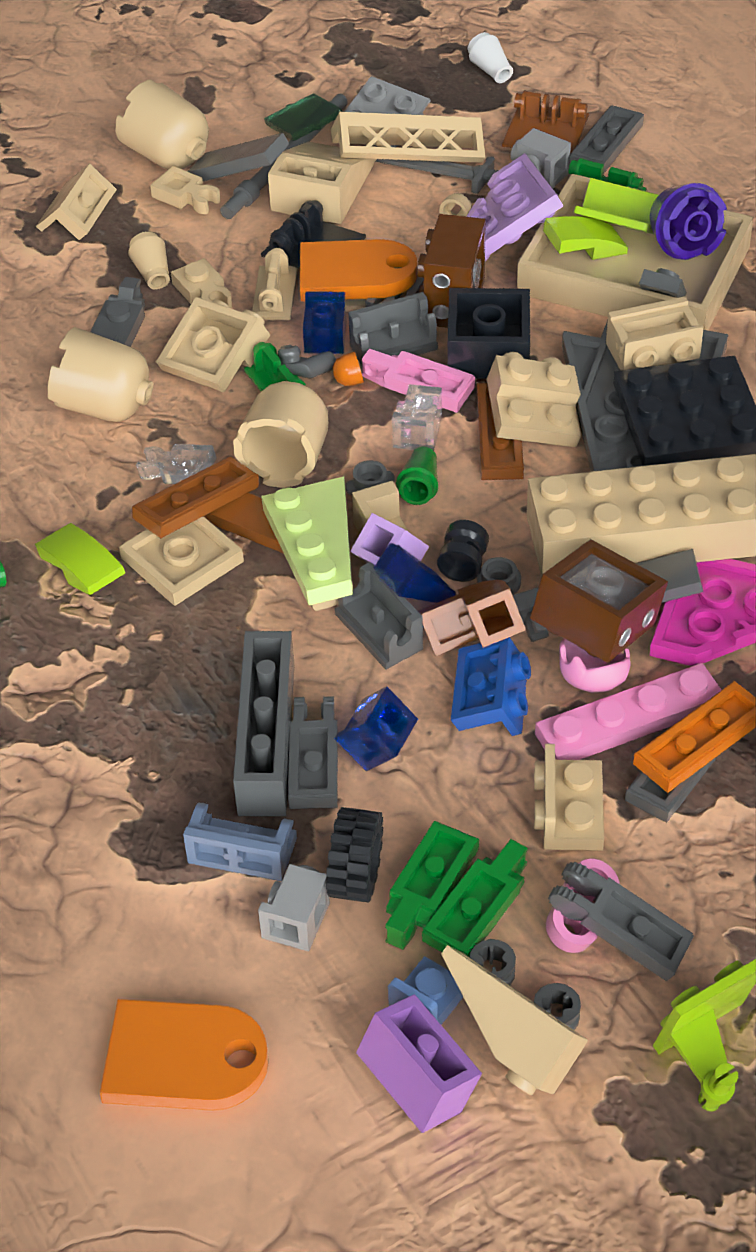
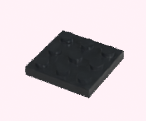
M736 356L614 371L613 384L643 466L756 454V404Z

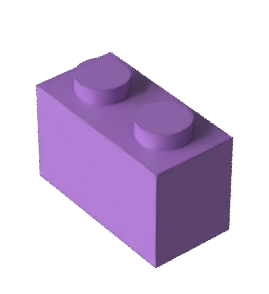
M415 994L375 1012L356 1052L421 1133L460 1114L482 1075V1072Z

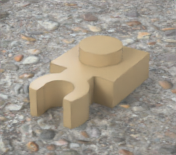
M174 166L169 168L150 185L153 198L179 209L190 204L193 205V209L196 212L207 214L209 212L208 201L216 204L220 202V194L217 187L203 185L202 177Z
M205 258L171 272L172 284L190 304H192L195 297L210 302L217 299L232 308L231 293L224 287L223 277Z

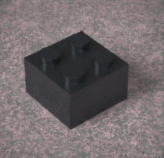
M449 288L448 366L472 374L475 379H487L496 355L503 356L509 352H516L521 354L523 359L530 360V289Z

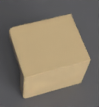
M393 481L352 492L353 523L359 534L372 513L408 531L400 518L399 491Z

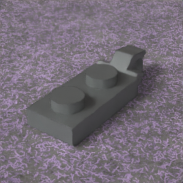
M124 278L119 286L118 295L111 294L108 300L105 301L90 331L91 333L131 347L145 318V299H142L143 294L140 290L141 279Z

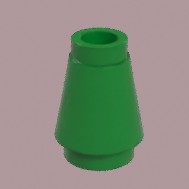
M416 448L397 477L396 487L399 494L409 504H425L438 492L437 456L431 448Z

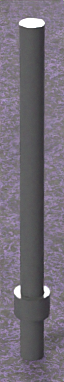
M337 94L289 141L288 147L285 150L308 141L310 142L347 105V98L343 94ZM275 161L271 165L262 167L250 180L242 181L234 189L233 196L220 209L224 218L232 219L244 206H250L260 196V190L268 183V173Z

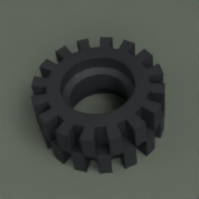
M347 807L339 809L337 819L334 822V833H332L330 840L331 850L328 853L329 865L326 876H328L326 889H328L327 895L329 897L366 903L371 901L375 890V883L377 882V870L380 866V851L383 844L381 841L384 828L382 827V812Z

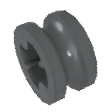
M495 939L484 940L474 946L470 953V958L481 966L487 960H489L490 965L493 964V960L502 962L501 971H496V968L493 967L491 973L511 985L515 979L516 956L513 949L507 943Z
M561 983L547 984L540 988L535 994L534 1003L550 1014L551 1004H562V1017L556 1018L575 1030L579 1024L581 1009L580 998L576 991L568 985Z

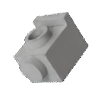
M533 128L522 139L515 142L511 150V160L514 161L525 153L553 189L569 174L568 163L571 142Z
M289 864L282 882H274L269 893L268 902H262L258 909L261 937L309 952L330 904V898L327 895L328 889H326L328 876L307 865L295 866Z

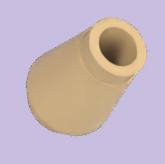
M153 232L137 234L130 241L128 255L151 289H161L170 281L165 242Z

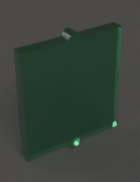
M313 93L293 104L286 105L285 108L264 118L267 126L279 133L283 132L285 137L295 141L314 130H320L322 126L336 120L339 112L343 111L338 106Z

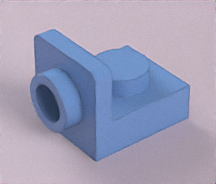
M425 956L404 982L394 978L388 985L389 1006L415 994L441 1025L463 998L451 972Z

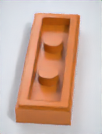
M733 681L634 753L633 764L664 791L669 793L756 728V697L736 681Z

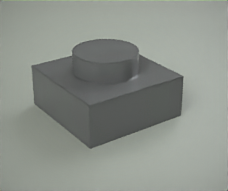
M658 268L656 272L644 269L639 282L641 289L676 298L686 296L687 292L683 280L675 272L663 268Z

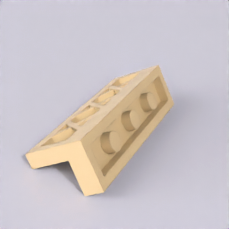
M339 112L331 128L332 143H339L341 158L482 163L486 158L480 117ZM350 144H367L366 146H350ZM390 145H402V147L394 148ZM425 146L438 147V148H437V149H427ZM472 147H474V150H462V149H461V148H472Z

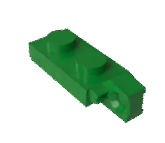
M437 821L432 823L389 891L390 900L386 906V913L391 914V917L385 925L387 929L386 943L404 950L415 935L417 926L421 928L426 926L457 886L478 852V838Z
M510 839L495 860L485 857L483 860L477 858L423 928L422 942L440 952H443L448 945L470 957L474 946L486 939L519 895L520 889L525 882V877L520 874L528 862L526 861L528 848Z

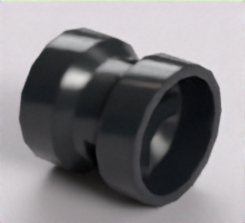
M457 520L451 523L444 537V546L441 548L437 558L439 571L447 578L459 582H467L477 578V574L480 573L482 566V556L485 554L489 543V535L486 529L480 524L469 520Z

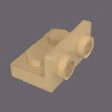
M545 743L544 761H535L534 790H544V800H535L534 829L544 830V849L603 851L602 761L555 759V744Z

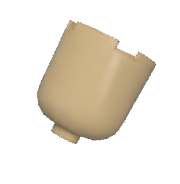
M146 80L138 84L128 94L126 100L130 104L125 111L124 117L118 115L116 118L115 132L120 142L167 170L172 166L184 169L204 154L209 127L205 115L197 107L163 83H156L152 80Z
M76 327L67 332L59 345L60 349L66 350L60 367L52 365L49 375L48 399L54 401V405L99 419L121 422L130 418L141 404L146 405L149 402L153 391V382L149 381L147 361L140 351Z
M283 381L270 384L255 398L233 441L234 456L237 461L263 477V484L267 486L287 488L301 484L304 477L314 469L328 431V410L323 400L311 388L301 383Z

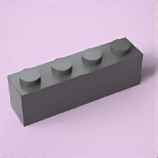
M245 631L233 779L238 816H286L289 734L290 721H292L295 668L291 631Z

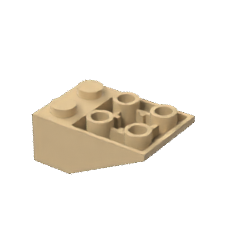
M309 141L285 150L279 155L268 173L271 211L292 215L294 212H299L302 204L306 201L317 200L323 206V221L341 224L377 159L341 158L340 147Z

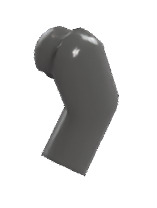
M285 345L278 350L281 365L285 364L293 375L308 379L333 370V365L336 361L334 354L330 351H324L312 357L304 358L300 357V349L296 345Z

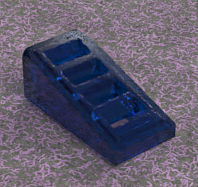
M395 543L388 545L374 566L375 572L400 597L438 603L456 595V592L437 572Z

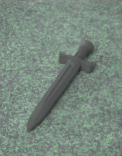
M487 157L486 162L481 166L450 161L377 159L375 161L472 180L471 192L475 194L479 193L483 186L489 182L492 175L499 171L494 169V157Z

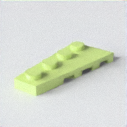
M344 476L297 488H283L275 493L261 496L263 511L308 605L353 595Z

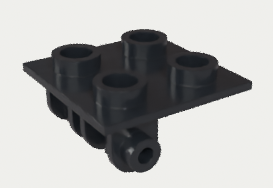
M317 200L306 201L302 204L299 212H294L283 222L279 229L271 233L269 246L261 252V256L265 257L272 249L280 248L288 256L289 265L300 269V242L364 240L366 234L324 222L322 204Z

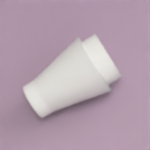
M484 32L476 35L470 41L468 53L472 63L493 77L497 83H503L512 76L513 68L509 64L496 36Z

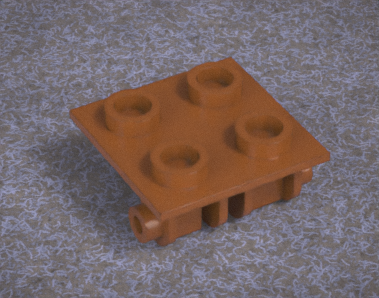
M525 90L522 94L516 93L514 108H517L502 142V147L513 148L517 140L522 139L530 130L535 128L571 142V154L578 145L588 120V105L581 103V99L562 97L560 106V96L555 95L553 105L549 107L550 95L544 94L541 106L540 93Z

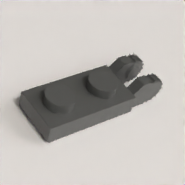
M334 696L323 697V702L321 703V718L323 720L306 721L308 718V707L305 697H294L293 721H290L289 809L338 808L337 720H335Z
M567 863L561 874L563 876L562 879L578 893L573 892V889L571 890L568 887L557 885L556 888L552 889L548 897L552 907L556 911H560L568 919L580 920L581 925L665 981L673 977L694 937L693 933L611 878L605 879L581 863ZM582 895L592 896L594 899L591 902Z

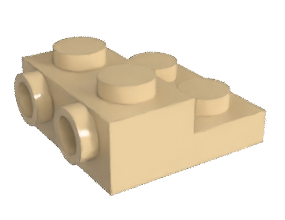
M195 297L156 360V363L162 371L225 392L241 365L251 368L254 363L253 349L255 345L260 342L266 343L270 333L264 326L265 321L263 318L251 310L245 309L243 312L232 309L220 300L214 299L210 302Z
M509 352L503 356L496 355L487 377V384L497 437L576 447L581 438V432L575 406L581 394L575 366L564 365L557 358H546L542 361L523 359L522 355L516 352Z

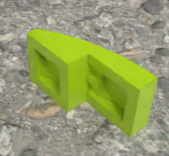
M580 216L545 218L543 231L559 254L585 249L592 260L627 254V245L613 226L604 221Z
M72 523L35 543L41 559L62 569L67 583L88 595L95 593L125 574V570L120 562L103 545Z

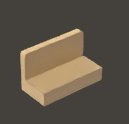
M89 163L65 183L36 227L42 232L55 220H58L80 240L88 234L117 189Z

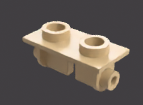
M274 248L269 251L265 256V266H259L252 311L265 320H291L298 268L289 266L288 256L280 248Z

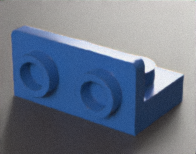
M510 637L484 648L481 643L459 648L451 721L458 731L502 721L512 736L522 734L523 718L528 713L526 683L527 679L531 677V666L527 655L517 649Z

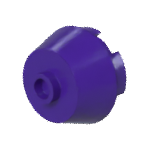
M691 183L672 186L664 190L654 201L650 211V225L660 247L667 255L682 260H688L701 254L707 256L716 250L725 237L726 230L723 229L724 210H727V207L718 193L708 185Z

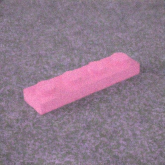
M700 663L536 722L535 735L544 750L545 743L555 744V759L581 760L673 726L720 692L721 688L704 664Z

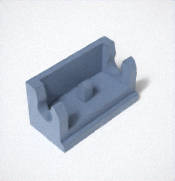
M197 803L188 827L185 828L183 834L189 864L277 881L283 880L297 839L296 830H292L293 820L284 818L279 829L274 830L212 818V814L207 813L208 804Z

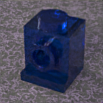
M305 292L303 321L304 353L330 351L333 354H344L347 324L345 292Z
M386 686L362 699L344 730L338 732L335 740L365 771H368L398 756L418 718Z

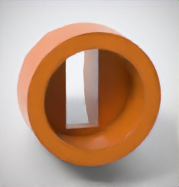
M355 351L340 356L333 365V376L338 383L344 386L364 383Z

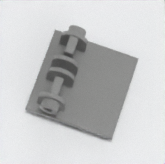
M371 76L344 112L424 115L423 111L431 100Z

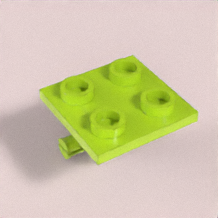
M756 959L746 965H743L740 960L729 964L714 977L716 983L700 991L698 986L685 990L671 1002L672 1012L660 1022L662 1030L653 1044L654 1049L658 1054H661L672 1046L676 1047L701 1083L698 1102L700 1104L706 1100L702 1108L707 1111L717 1110L720 1105L727 1103L735 1092L738 1072L735 1071L731 1074L734 1066L727 1062L716 1020L741 1006L756 984Z

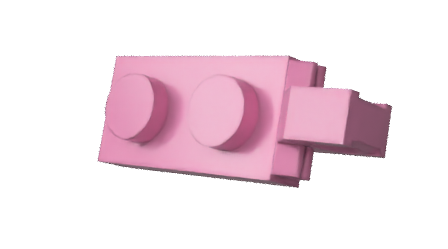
M369 349L362 358L363 377L384 388L458 413L475 388L474 375L405 351H401L399 355L390 356Z

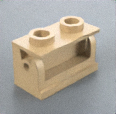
M684 296L608 312L606 345L621 371L680 363L700 358L704 327L703 325H698V321L688 305V300Z

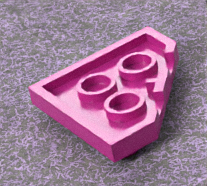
M734 559L697 562L703 592L665 603L651 642L649 656L694 666L756 643V565Z

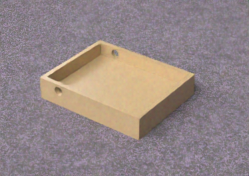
M575 174L570 175L558 195L563 207L558 209L553 217L580 216L574 213L575 205L583 206L590 178ZM724 210L723 229L726 230V234L720 245L707 256L701 254L688 260L675 259L667 255L653 234L614 224L610 225L613 226L627 245V254L595 260L590 258L585 249L559 254L544 233L545 222H543L518 262L517 289H530V297L608 317V312L676 298L640 288L639 282L644 269L656 272L658 268H663L675 272L683 280L687 292L685 297L698 321V325H703V330H709L750 247L754 217Z

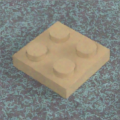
M201 517L161 539L146 529L119 546L121 559L174 606L244 562L243 550L205 517Z

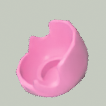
M564 638L560 642L559 660L561 673L564 679L575 688L590 693L606 692L621 685L626 680L631 666L629 649H625L623 654L620 653L609 663H606L599 658L589 655L584 649Z

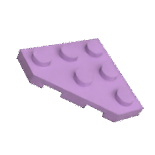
M524 153L492 175L487 183L491 189L485 199L478 198L466 217L486 219V261L491 253L504 245L516 242L523 232L532 226L545 222V218L553 217L555 212L563 207V204L555 191Z

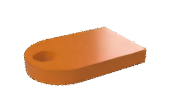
M373 239L300 242L301 301L387 298L407 291L417 280V257L408 246L396 241Z
M118 999L100 1088L102 1103L197 1110H223L236 1106L251 1097L265 1079L269 1061L265 1035L259 1024L251 1016L229 1006ZM240 1050L249 1051L256 1056L250 1065L243 1068H236L227 1063L229 1056Z

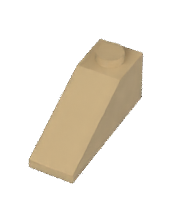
M447 945L441 955L495 1059L510 1069L505 1077L530 1095H533L536 1089L554 1094L588 1042V1039L473 959Z

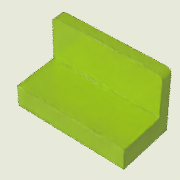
M590 178L583 206L575 205L574 213L583 217L594 218L606 223L655 235L650 225V211L659 195Z

